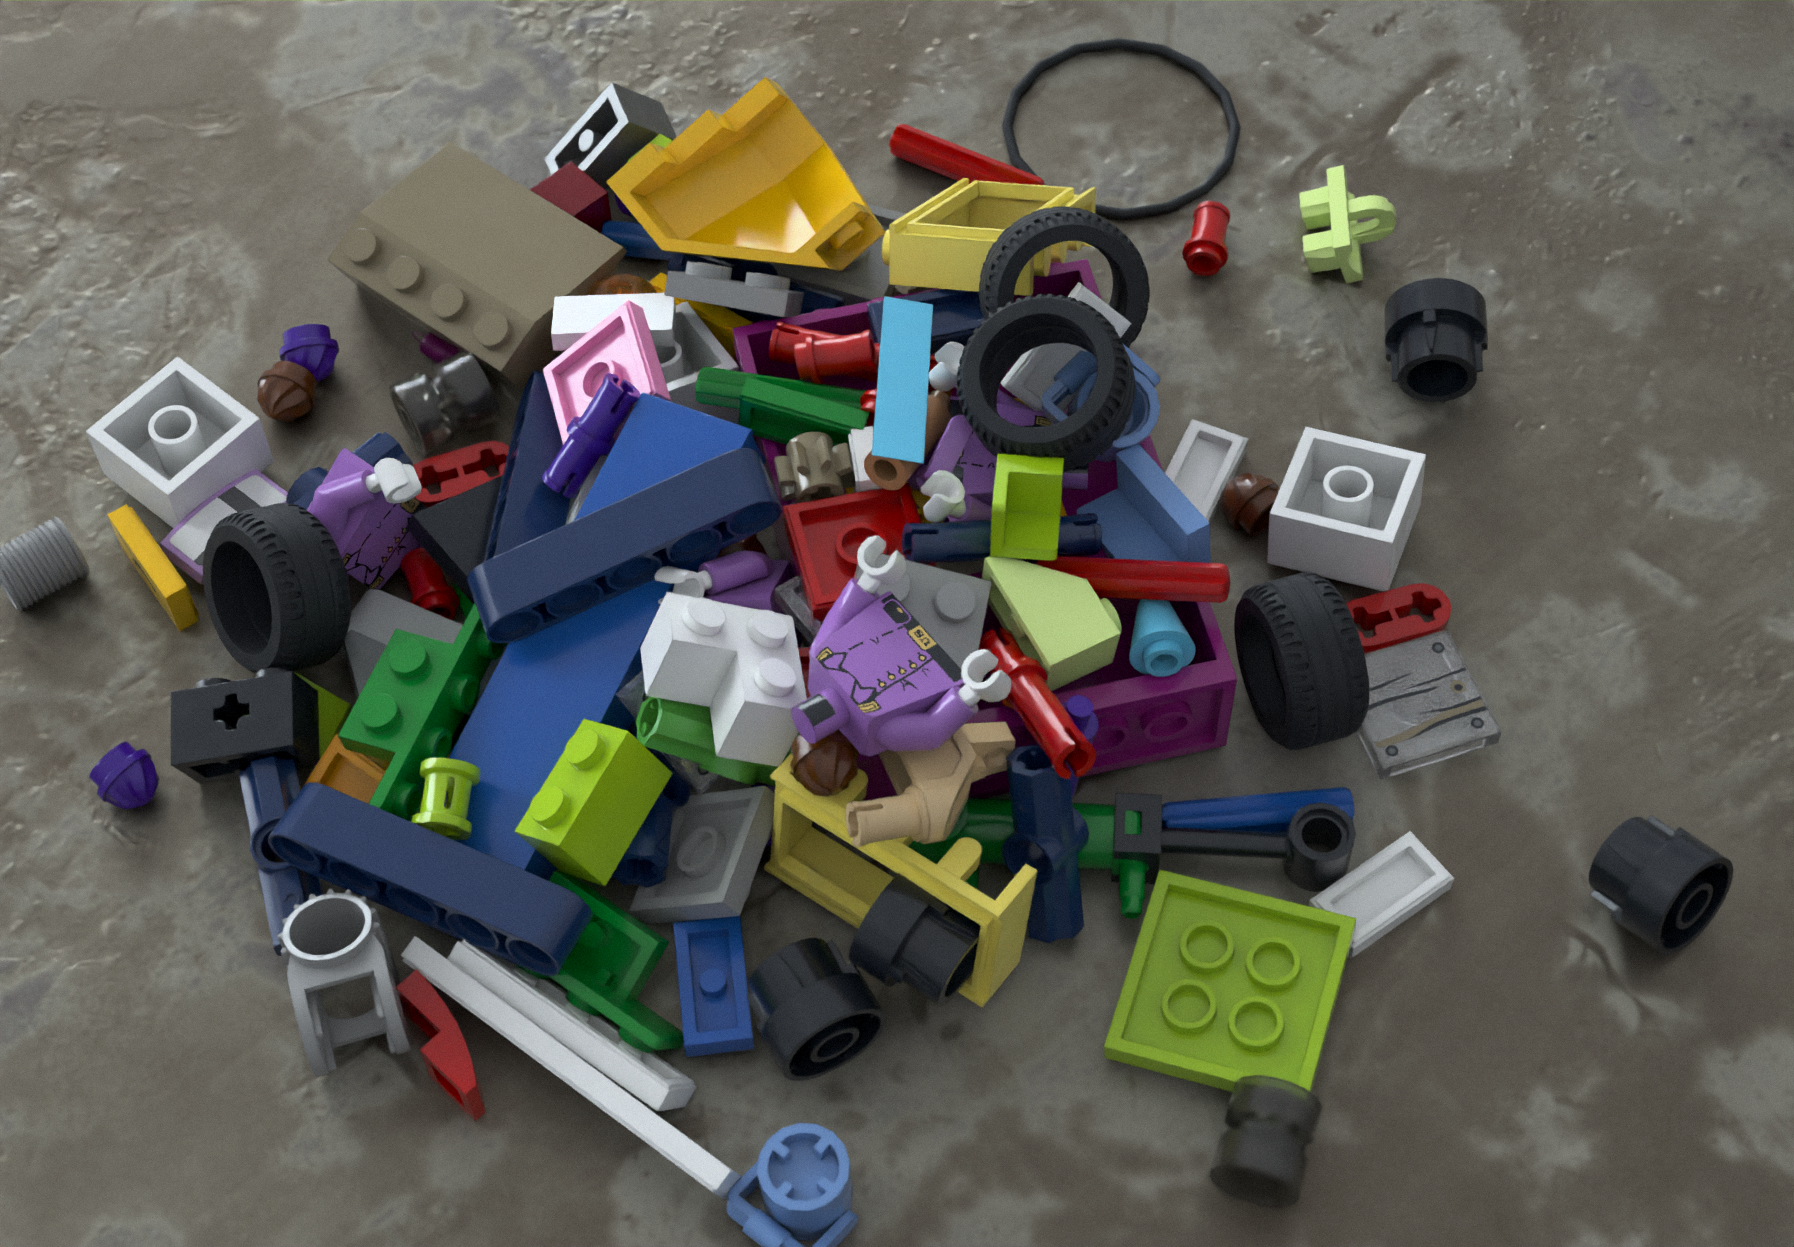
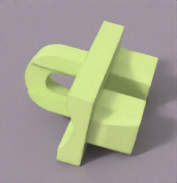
M1344 166L1326 169L1328 186L1299 193L1300 209L1306 229L1311 230L1331 225V230L1302 237L1304 256L1311 273L1341 268L1346 284L1363 280L1360 244L1381 240L1394 231V226L1396 225L1395 208L1388 202V199L1382 196L1369 195L1355 198L1354 194L1347 191ZM1370 217L1375 218L1366 222L1358 223V219Z

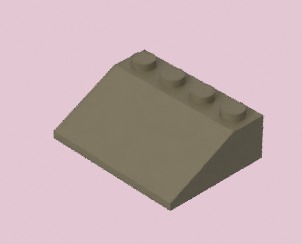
M449 141L363 209L327 260L357 286L425 330L435 334L475 359L481 366L523 392L532 371L535 369L543 372V368L549 364L557 350L553 351L551 338L554 298L559 296L597 295L627 251L616 242Z

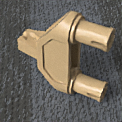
M1006 722L964 724L942 746L934 750H887L879 753L878 755L898 795L847 803L845 813L846 826L849 837H853L852 844L855 847H862L869 843L911 836L914 841L923 844L945 841L968 800L971 782L982 779L987 775L1007 770L1006 757L1015 749V739Z

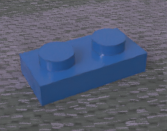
M740 916L673 923L686 1057L754 1049L750 1002L747 998L749 993Z

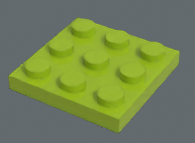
M1159 869L1105 1041V1058L1306 1111L1354 937L1356 918Z

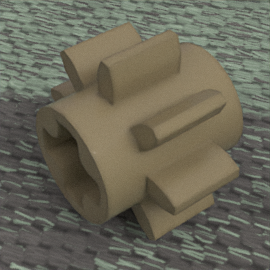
M807 432L791 439L787 444V456L774 458L781 497L784 501L796 498L797 503L845 495L843 488L855 487L853 464L848 444L841 443L834 446L832 438L825 433Z

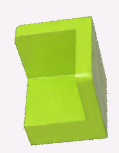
M997 454L992 500L990 557L1049 561L1057 558L1064 458Z

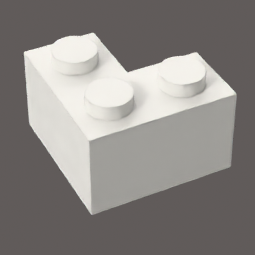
M666 592L640 647L646 696L710 707L716 756L779 767L799 732L792 718V707L807 699L793 616L769 610H758L712 601L707 598H696Z

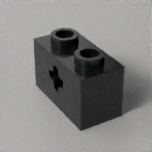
M278 667L265 668L257 671L254 678L236 681L224 678H207L196 682L195 688L171 692V766L199 784L238 778L239 773L246 770L252 761L271 756L285 760L294 759L297 768L316 765L320 760L318 691L292 670Z

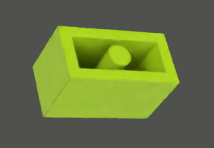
M583 719L574 735L567 742L565 750L543 786L532 799L530 807L514 832L560 871L606 886L673 773L629 731Z

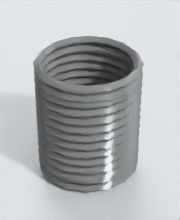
M53 516L52 520L44 521L43 525L39 524L38 528L33 527L32 531L27 530V534L22 533L21 537L16 536L15 540L11 539L10 543L5 542L4 546H0V585L18 611H22L23 607L33 606V602H38L39 598L44 599L45 595L50 596V592L55 593L56 589L61 590V586L66 587L67 583L72 584L73 580L77 581L78 577L83 578L84 574L89 575L90 572L89 566L72 535L60 518Z

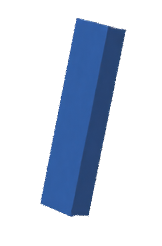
M642 392L574 521L734 449H754L760 454L763 464H765L766 459L753 438L754 433L750 428ZM720 550L689 563L680 569L698 572L699 566L702 563L716 559ZM654 579L526 638L509 642L449 756L451 759L471 763L481 770L479 783L472 786L467 814V820L472 823L471 837L466 840L454 841L538 877L550 880L554 871H557V868L514 831L530 807L532 799L539 792L565 750L567 742L574 735L583 719L626 731L629 730L642 705V696L645 693L640 647L661 605L658 603V600L664 598L666 592L672 593L674 584ZM446 791V797H445V803H444V807H445V808H446L447 795H448L447 791Z

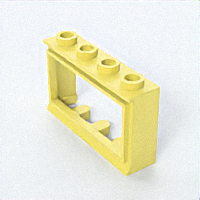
M963 178L889 224V229L886 230L882 242V259L884 264L889 266V284L979 292L983 263L993 243L997 241L1006 228L1010 227L1021 217L1044 208L1065 206L1081 208L1095 213L1096 187L1076 195L1074 194L1073 187L973 181L969 184V178ZM1064 241L1042 249L1022 269L1015 285L1014 295H1032L1034 276L1047 277L1051 263L1065 262L1067 250L1079 251L1081 246L1092 247V245L1081 241Z
M791 753L770 775V778L776 781L771 858L764 866V870L858 929L873 903L894 877L813 828L812 821L854 846L852 844L853 837H849L847 831L846 806L849 802H861L865 798L868 777L864 771L858 769V775L850 781V786L847 789L842 790L837 795L815 796L794 778L790 768L793 759ZM911 836L855 847L897 874L900 873L937 899L981 925L973 973L958 993L983 1008L1020 962L1037 870L1025 864L996 900H993L966 883L967 879L978 868L982 852L980 843L973 838L964 837L959 839L937 864L908 847L913 842Z

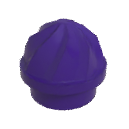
M305 324L290 328L283 333L284 346L279 350L281 361H290L303 366L313 374L317 382L322 381L334 371L336 355L339 353V345L335 339L331 338L328 326Z
M122 742L115 746L100 759L89 775L90 780L99 787L97 796L104 802H109L123 809L136 808L149 803L153 799L159 782L155 765L151 760L152 756L145 749L137 751L128 742Z

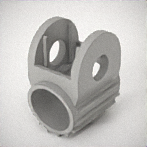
M329 889L327 894L318 897L310 894V900L302 905L295 904L291 915L282 920L284 924L283 933L279 934L278 938L283 948L281 949V954L288 969L287 978L299 1032L314 1076L317 1078L331 1074V1070L337 1069L333 1048L384 1033L387 1034L391 1053L397 1052V1054L412 1051L405 1010L396 990V986L400 984L396 973L397 968L376 908H369L365 896L358 898L353 896L350 890L345 891V893H334L332 889ZM369 976L375 1007L361 1016L349 1019H339L327 1015L318 990Z

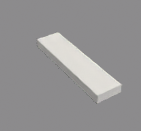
M464 940L456 942L447 960L656 1111L682 1108L687 1105L697 1087L694 1085L693 1080L654 1053L640 1051L626 1043L618 1035L619 1029L601 1016L590 1015L572 1005L565 997L567 992L549 979L537 978L518 967L515 963Z

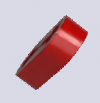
M486 441L415 463L413 467L422 486L421 492L415 498L429 508L502 476L509 446L503 442ZM489 466H495L500 474L488 477L484 469ZM438 483L441 492L430 495L426 486Z
M1425 583L1410 584L1357 598L1346 603L1355 624L1360 623L1365 631L1374 630L1370 638H1365L1363 633L1358 630L1366 662L1428 647L1439 642L1445 635L1452 609L1449 598L1442 590ZM1411 608H1418L1422 615L1432 614L1431 622H1424L1419 615L1409 616Z

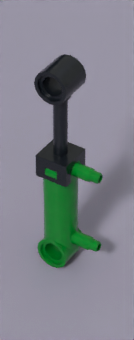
M1116 792L1114 804L1072 802L1073 808L1081 814L1089 830L1088 843L1077 854L1079 869L1111 870V882H1119L1118 897L1121 900V914L1128 919L1138 918L1142 914L1145 884H1155L1159 872L1161 853L1283 859L1282 863L1285 874L1292 883L1304 890L1321 892L1346 875L1356 836L1354 823L1347 813L1337 806L1327 803L1308 804L1299 809L1292 817L1290 826H1286L1285 833L1162 827V795ZM968 797L960 816L945 841L923 844L913 840L908 847L937 864L959 839L969 837L977 840L982 847L980 864L1005 865L1002 847L1006 839L1014 832L1011 800ZM1315 842L1324 844L1331 851L1317 852L1307 847L1306 844ZM979 866L966 881L967 884L977 890Z

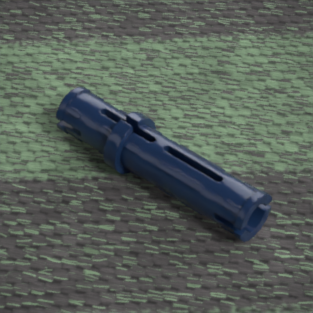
M1095 513L1060 516L1057 555L1098 554L1101 547L1102 532L1101 525L1096 524L1098 517ZM991 519L931 524L907 523L903 527L902 551L903 555H906L905 560L921 564H931L938 562L984 561L985 558L990 556ZM1023 559L1025 562L1029 563L1038 562V560L1034 559Z

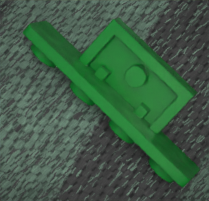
M475 603L453 644L395 629L338 734L345 749L390 762L369 804L410 822L412 821V816L419 813L425 784V779L420 776L421 762L430 758H448L452 746V736L464 713L470 712L475 706L479 696L480 682L491 661L501 655L506 644L495 643L487 638Z
M554 871L549 881L572 891L583 899L592 911V919L559 974L554 976L542 975L518 964L516 965L537 978L548 980L551 977L568 989L565 997L572 1005L593 1016H601L603 1014L621 1026L618 1035L634 1048L646 1053H653L654 1050L680 1048L684 1042L683 1032L637 1000L668 946L669 941L574 876L562 871Z

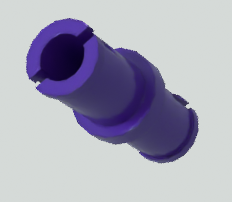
M611 373L605 375L603 383L582 416L573 417L566 429L569 434L567 440L548 470L544 471L542 480L548 487L559 493L564 485L566 486L563 492L565 497L574 499L578 496L581 486L599 458L609 455L615 444L613 436L634 403L640 397L641 393L635 386L625 379L618 386L619 376Z

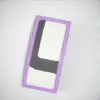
M255 469L228 484L189 513L160 542V548L171 562L198 583L203 584L204 551L216 524L233 513L277 503H286L288 492Z

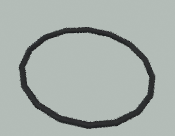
M1123 38L1074 44L1037 62L1011 90L1002 123L1011 162L1016 168L1035 176L1037 175L1020 157L1012 127L1019 98L1044 70L1077 54L1118 48L1159 54L1195 71L1221 98L1230 126L1225 154L1222 161L1200 186L1166 203L1125 209L1095 204V214L1110 218L1130 219L1170 213L1207 194L1233 164L1241 129L1230 92L1202 63L1163 44Z

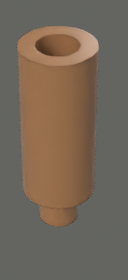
M934 390L928 395L924 459L940 440L951 420L949 412L950 397L945 392ZM872 450L864 460L865 472L870 480L886 490L902 488L921 464L873 456Z

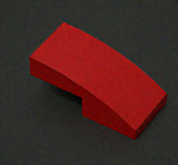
M416 969L396 986V990L406 1016L431 1039L420 1049L430 1078L476 1122L486 1111L482 1089L467 1044L445 1002L433 986Z

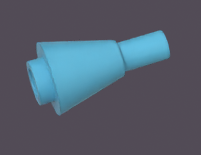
M1139 599L1129 653L1130 663L1137 671L1146 675L1151 674L1157 677L1173 675L1193 660L1196 651L1195 644L1169 600Z

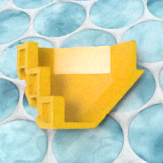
M767 77L758 82L724 114L721 115L708 109L665 148L649 143L606 181L659 248L673 253L842 271L885 234L881 224L831 147L780 85Z

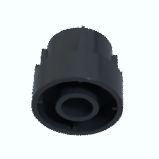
M1430 278L1409 283L1390 296L1384 309L1385 354L1387 362H1391L1392 382H1398L1401 390L1408 396L1426 402L1445 403V401L1459 398L1468 393L1476 384L1477 372H1483V351L1488 350L1487 308L1482 294L1471 285L1458 280Z
M1652 815L1647 820L1643 817H1633L1619 825L1598 850L1589 871V884L1593 888L1590 895L1613 911L1611 915L1613 920L1664 955L1680 951L1702 933L1723 904L1733 878V865L1728 858L1683 828L1678 827L1675 831Z
M898 873L878 896L859 926L850 947L849 960L887 987H891L898 982L901 984L904 981L939 1006H943L959 992L973 973L981 925Z
M807 938L791 943L765 959L755 969L749 980V987L752 992L747 995V998L761 1021L756 1026L783 1075L789 1080L803 1081L817 1078L852 1061L874 1043L884 1030L887 1022L886 1014L857 966L852 962L847 964L833 940L826 943L821 938Z

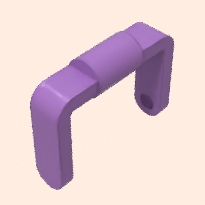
M964 415L954 416L949 421L942 437L924 459V464H920L908 479L909 486L913 490L921 491L920 487L936 471L944 470L952 473L973 431Z

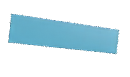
M884 296L872 443L873 456L924 464L933 304Z

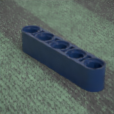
M535 369L526 383L518 406L483 562L566 525L571 498L563 495L566 486L563 485L560 492L557 493L542 480L544 471L548 470L562 448L563 442L544 373Z
M749 448L734 449L493 557L476 566L469 573L467 582L487 638L495 643L514 642L654 580L656 572L662 567L681 568L768 528L779 519L782 507L760 454L756 450Z
M309 782L304 785L268 837V843L272 850L288 864L343 889L350 890L359 896H365L366 899L542 975L554 976L559 974L593 915L590 907L583 899L560 885L319 783Z

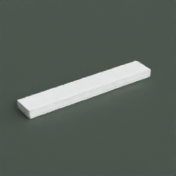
M416 936L412 939L401 954L404 957L403 962L414 970L417 969L423 977L710 1191L727 1201L730 1188L741 1178L739 1174L459 969L439 952Z

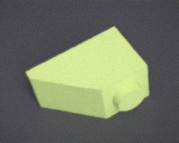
M990 556L985 558L981 579L992 581L988 604L1002 627L1010 631L1015 637L1023 653L1040 663L1047 673L1048 680L1045 682L1051 691L1113 663L1122 631L1121 622L1111 602L1106 598L1099 599L1087 579L1015 558Z

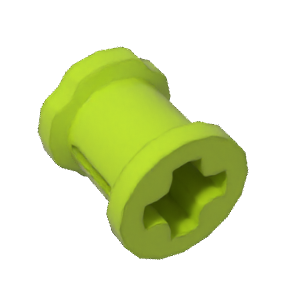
M430 758L422 761L420 776L425 779L421 808L420 813L412 816L411 822L452 840H466L470 838L472 823L467 820L472 786L477 785L480 781L481 770L471 763L451 758ZM446 791H447L448 795H447V802H446V808H445V807H444V803H445V797H446Z

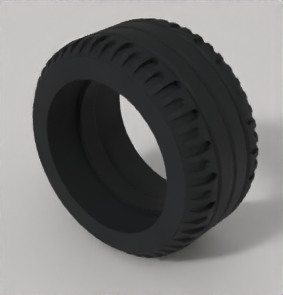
M1059 206L1040 209L1025 215L1001 233L997 241L990 248L980 275L979 299L984 320L987 319L989 314H995L997 309L1004 307L1006 303H1014V290L1017 279L1024 266L1035 254L1055 243L1081 241L1098 249L1109 262L1113 279L1109 306L1132 323L1120 338L1122 343L1130 348L1131 343L1139 335L1142 324L1147 316L1150 286L1146 266L1139 251L1120 229L1103 217L1088 210Z
M1037 294V297L1029 295L1026 298L1016 299L1014 303L1008 302L1004 307H999L995 314H989L987 319L980 323V328H975L972 336L967 340L968 345L964 346L957 372L958 399L969 425L993 456L997 457V454L1064 458L1063 473H1066L1067 471L1076 470L1077 466L1084 467L1086 464L1095 461L1096 456L1099 454L1102 456L1107 449L1113 446V441H1117L1124 431L1135 400L1133 366L1115 328L1105 316L1096 311L1092 306L1064 295ZM1067 343L1079 346L1096 357L1098 372L1094 388L1086 402L1070 417L1050 426L1034 428L1012 424L999 416L997 412V393L1000 382L1011 364L1027 351L1045 344Z
M277 503L233 513L216 524L204 551L203 584L212 622L230 655L240 665L254 674L261 669L274 667L286 668L295 672L323 664L333 658L340 650L349 629L351 596L344 562L336 543L325 526L309 511L292 503Z
M1299 573L1263 584H1257L1246 590L1235 611V644L1248 697L1266 733L1272 740L1286 749L1301 750L1345 738L1357 732L1368 712L1370 696L1369 677L1358 630L1338 590L1328 580L1316 573Z

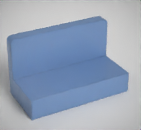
M1139 444L1116 453L1118 488L1085 504L1077 510V515L1095 513L1097 515L1098 521L1096 524L1101 525L1102 532L1100 548L1107 557L1115 559L1211 563L1210 523Z

